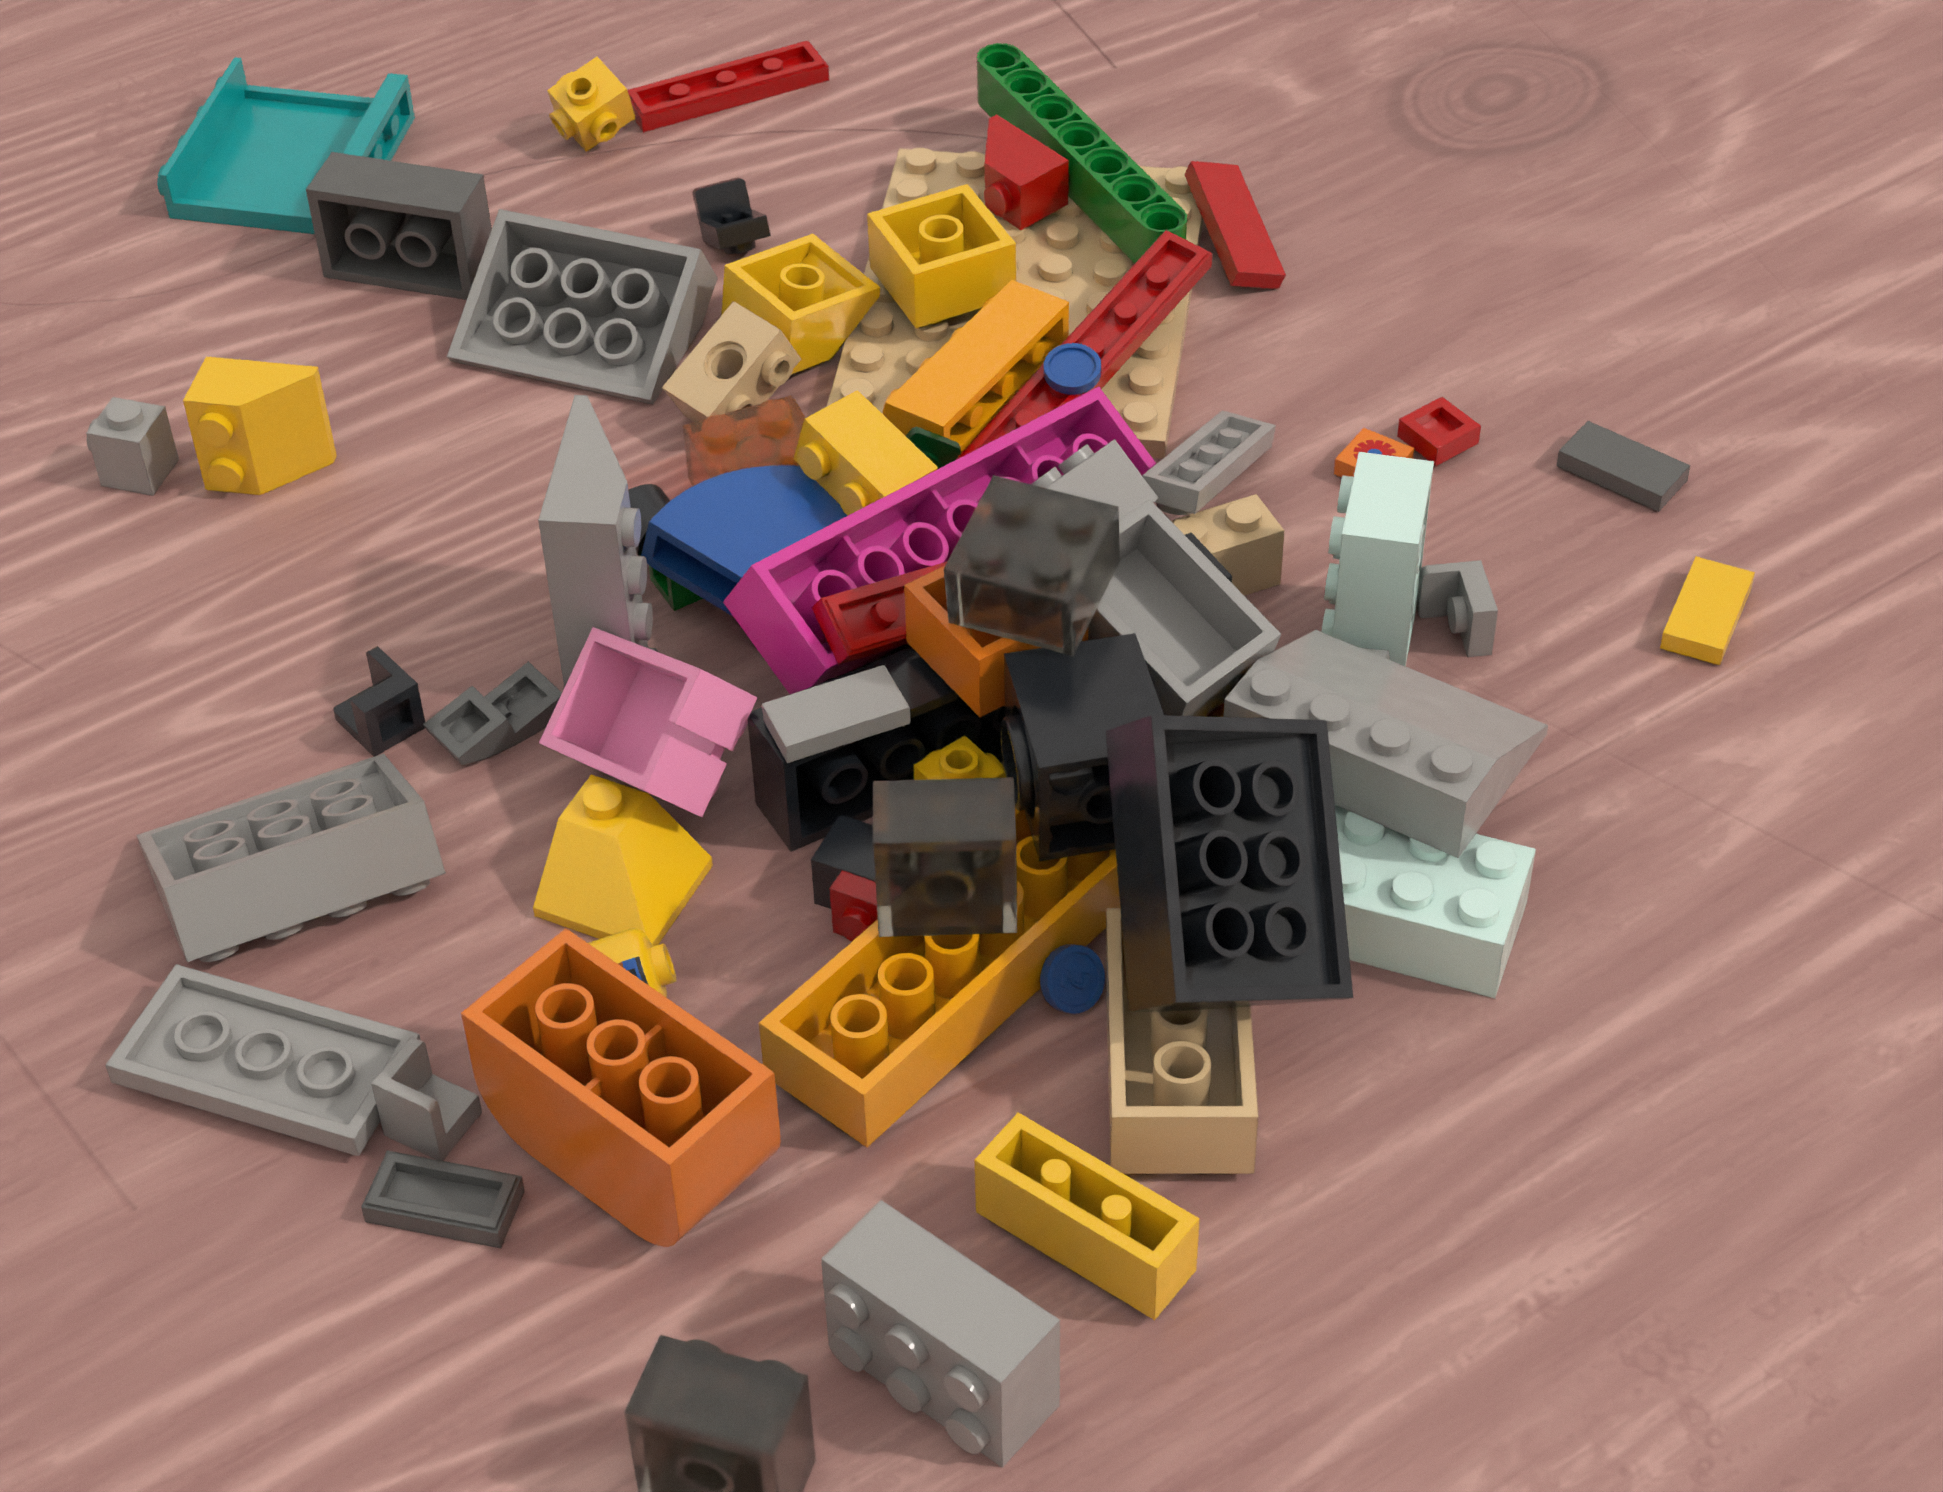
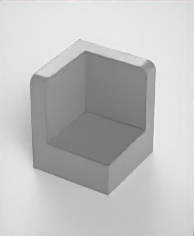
M410 1037L371 1083L384 1136L436 1160H444L482 1113L479 1095L432 1074L426 1043L415 1037Z

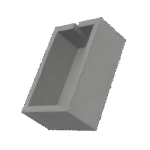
M1150 499L1106 529L1103 540L1096 535L1053 565L1052 572L1089 607L1088 640L1136 633L1164 715L1207 716L1224 703V699L1257 659L1275 650L1281 633Z
M880 1200L821 1258L828 1344L833 1354L849 1369L857 1372L863 1369L886 1385L892 1397L911 1412H919L921 1410L943 1425L952 1440L963 1450L971 1454L981 1452L1003 1468L1060 1406V1320L884 1201Z

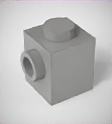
M113 397L98 418L91 422L86 432L87 446L92 452L101 486L153 496L179 460L165 406Z

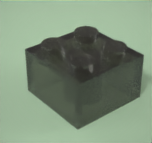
M993 475L944 567L948 622L1074 656L1120 562L1119 507Z
M1014 777L873 781V847L879 937L1017 933Z
M660 1334L624 1411L638 1492H803L816 1461L808 1375L798 1373L790 1366L776 1360H762L758 1362L723 1352L714 1344L704 1340L692 1339L686 1342Z

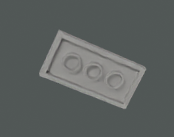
M176 964L105 1066L111 1083L359 1156L380 1122L371 1083L410 1037L421 1039L420 1035L415 1032Z

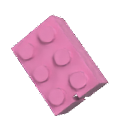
M593 627L539 743L703 817L710 799L718 790L722 773L727 765L720 758L725 748L730 751L734 750L738 739L747 727V719L757 697L700 668Z

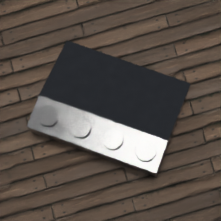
M1150 715L1106 731L1129 1012L1192 1011L1353 998L1327 720Z

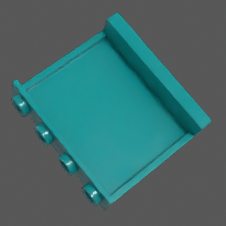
M234 57L223 76L217 79L215 88L205 104L199 107L196 118L187 132L179 138L173 154L159 170L157 179L158 191L165 198L169 218L315 234L306 188L331 152L392 160L415 119L408 75L388 73L374 98L247 85L242 58Z

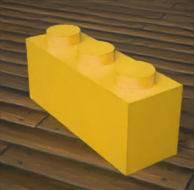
M1019 1112L974 1160L976 1213L1153 1320H1156L1197 1270L1200 1218Z

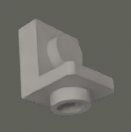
M1481 560L1423 566L1420 570L1416 606L1419 617L1448 616L1450 630L1452 633H1460L1467 657L1492 655L1498 609Z

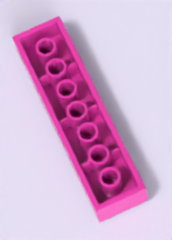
M1097 387L751 565L723 603L788 693L793 694L803 691L830 678H835L867 665L898 648H892L838 665L811 608L821 598L961 558L984 548L985 546L979 538L999 523L992 512L1021 490L1024 491L1030 500L1032 497L1026 491V488L1054 467L1063 476L1064 474L1058 466L1086 444L1096 453L1115 439L1142 476L1157 463L1101 388Z

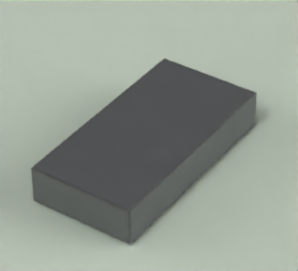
M1587 421L1559 450L1556 465L1563 470L1658 512L1688 481L1690 470L1689 464L1590 421Z
M387 1150L361 1209L364 1220L367 1223L501 1248L525 1189L522 1176Z

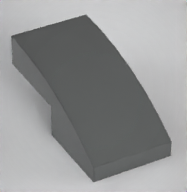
M528 661L486 696H483L473 686L469 687L423 725L461 765H466L499 754L544 729L552 716L562 692Z

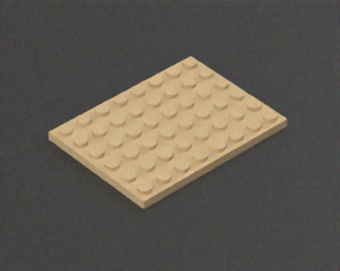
M899 148L882 209L965 184L971 187L985 205V155L975 151L956 153L932 151L928 148ZM1140 166L1184 209L1187 214L1186 240L1199 246L1203 218L1184 175L1188 167L1161 168ZM1069 196L1068 205L1023 230H1019L1006 220L992 213L1016 243V281L1069 302V335L1135 264ZM868 258L864 274L881 287L880 297L845 340L827 406L858 390L883 414V407L889 394L894 389H899L918 371L926 358H931L950 340L957 328L963 327L981 309L954 316L936 324L915 328L871 270ZM1192 289L1101 389L1152 458L1163 459L1166 454Z

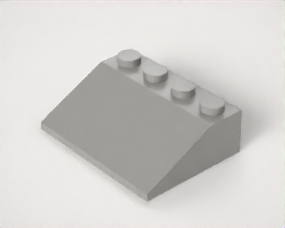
M499 209L447 358L452 362L654 404L662 391L663 385L671 377L702 326L717 276L702 250L698 248Z
M574 395L538 519L564 688L593 627L648 648V641L650 640L653 626L652 604L643 603L642 595L645 592L647 583V561L645 556H637L636 547L639 545L641 536L640 509L630 507L627 480L587 395ZM648 648L658 652L657 648Z
M1314 630L1257 659L1224 699L1223 717L1327 720L1335 805L1457 858L1463 853L1545 738L1548 730L1547 724L1318 630Z
M385 754L136 835L178 944L187 962L198 958L202 962L224 959L237 952L239 944L262 936L269 940L288 937L303 928V922L326 914L330 917L352 915L364 909L367 905V900L390 892L397 896L412 894L426 888L430 884L429 879L446 874L424 800Z

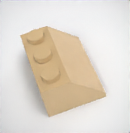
M1257 494L1205 509L1196 514H1189L1170 520L1184 535L1190 532L1195 535L1232 575V584L1244 596L1281 584L1284 529Z

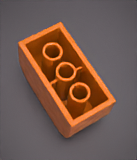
M567 928L461 1012L478 1090L488 1109L501 1127L529 1155L629 1230L652 1244L661 1247H670L676 1244L771 1158L780 1147L781 1135L774 1072Z

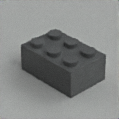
M331 152L306 188L324 278L467 300L492 231L484 175Z

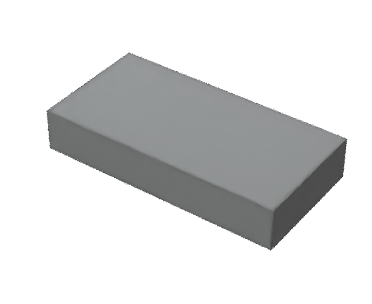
M885 665L762 703L763 721L787 763L910 724V707Z

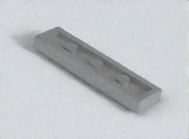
M1222 410L1143 474V478L1158 497L1154 501L1157 503V507L1173 515L1196 514L1272 447L1276 425Z

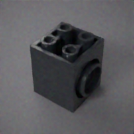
M1136 633L1004 653L1005 717L1001 722V748L1004 770L1012 802L1018 811L1024 810L1039 862L1115 849L1106 731L1150 715H1164Z

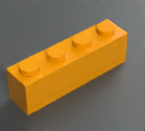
M1011 280L994 297L988 298L981 310L963 327L957 328L950 340L931 358H926L918 371L899 389H894L889 394L883 407V415L905 436L912 428L919 427L958 442L962 453L1044 364L1047 354L1052 349L1060 346L1069 336V302Z

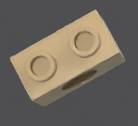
M733 301L663 385L662 389L684 416L731 445L739 434L752 424L758 411L776 389L789 379L801 358L780 329Z

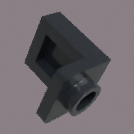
M737 177L693 190V199L704 242L720 250L724 249L725 254H737L756 248L755 240L771 236L767 216L751 209L746 183L743 179Z

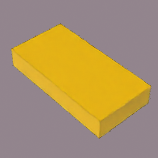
M1696 556L1663 631L1660 649L1720 665L1751 591L1755 572Z

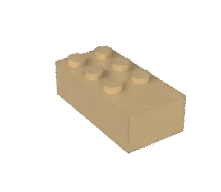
M1107 908L1106 1005L1110 1166L1123 1174H1254L1258 1107L1251 1007L1192 1011L1129 1012L1120 908Z

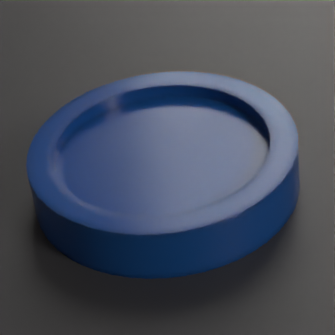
M1068 343L1057 346L1047 354L1044 360V378L1047 384L1055 391L1063 394L1076 395L1085 393L1094 388L1101 377L1100 357L1092 348L1083 344Z
M1075 944L1062 945L1052 951L1043 964L1040 976L1041 990L1050 1006L1058 1011L1073 1014L1085 1012L1096 1004L1104 989L1105 971L1102 961L1088 947Z

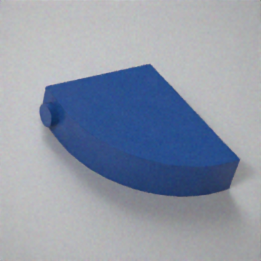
M769 465L745 468L704 480L669 501L649 521L641 556L646 557L647 565L733 616L723 601L751 565L848 515L845 514L840 504L825 489L803 472L800 466Z

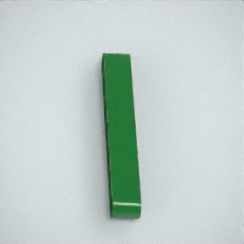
M995 43L979 50L977 53V102L990 117L995 115L1002 117L1069 160L1068 196L1134 263L1142 257L1165 230L1186 240L1187 214L1184 209L1020 49L1006 43Z

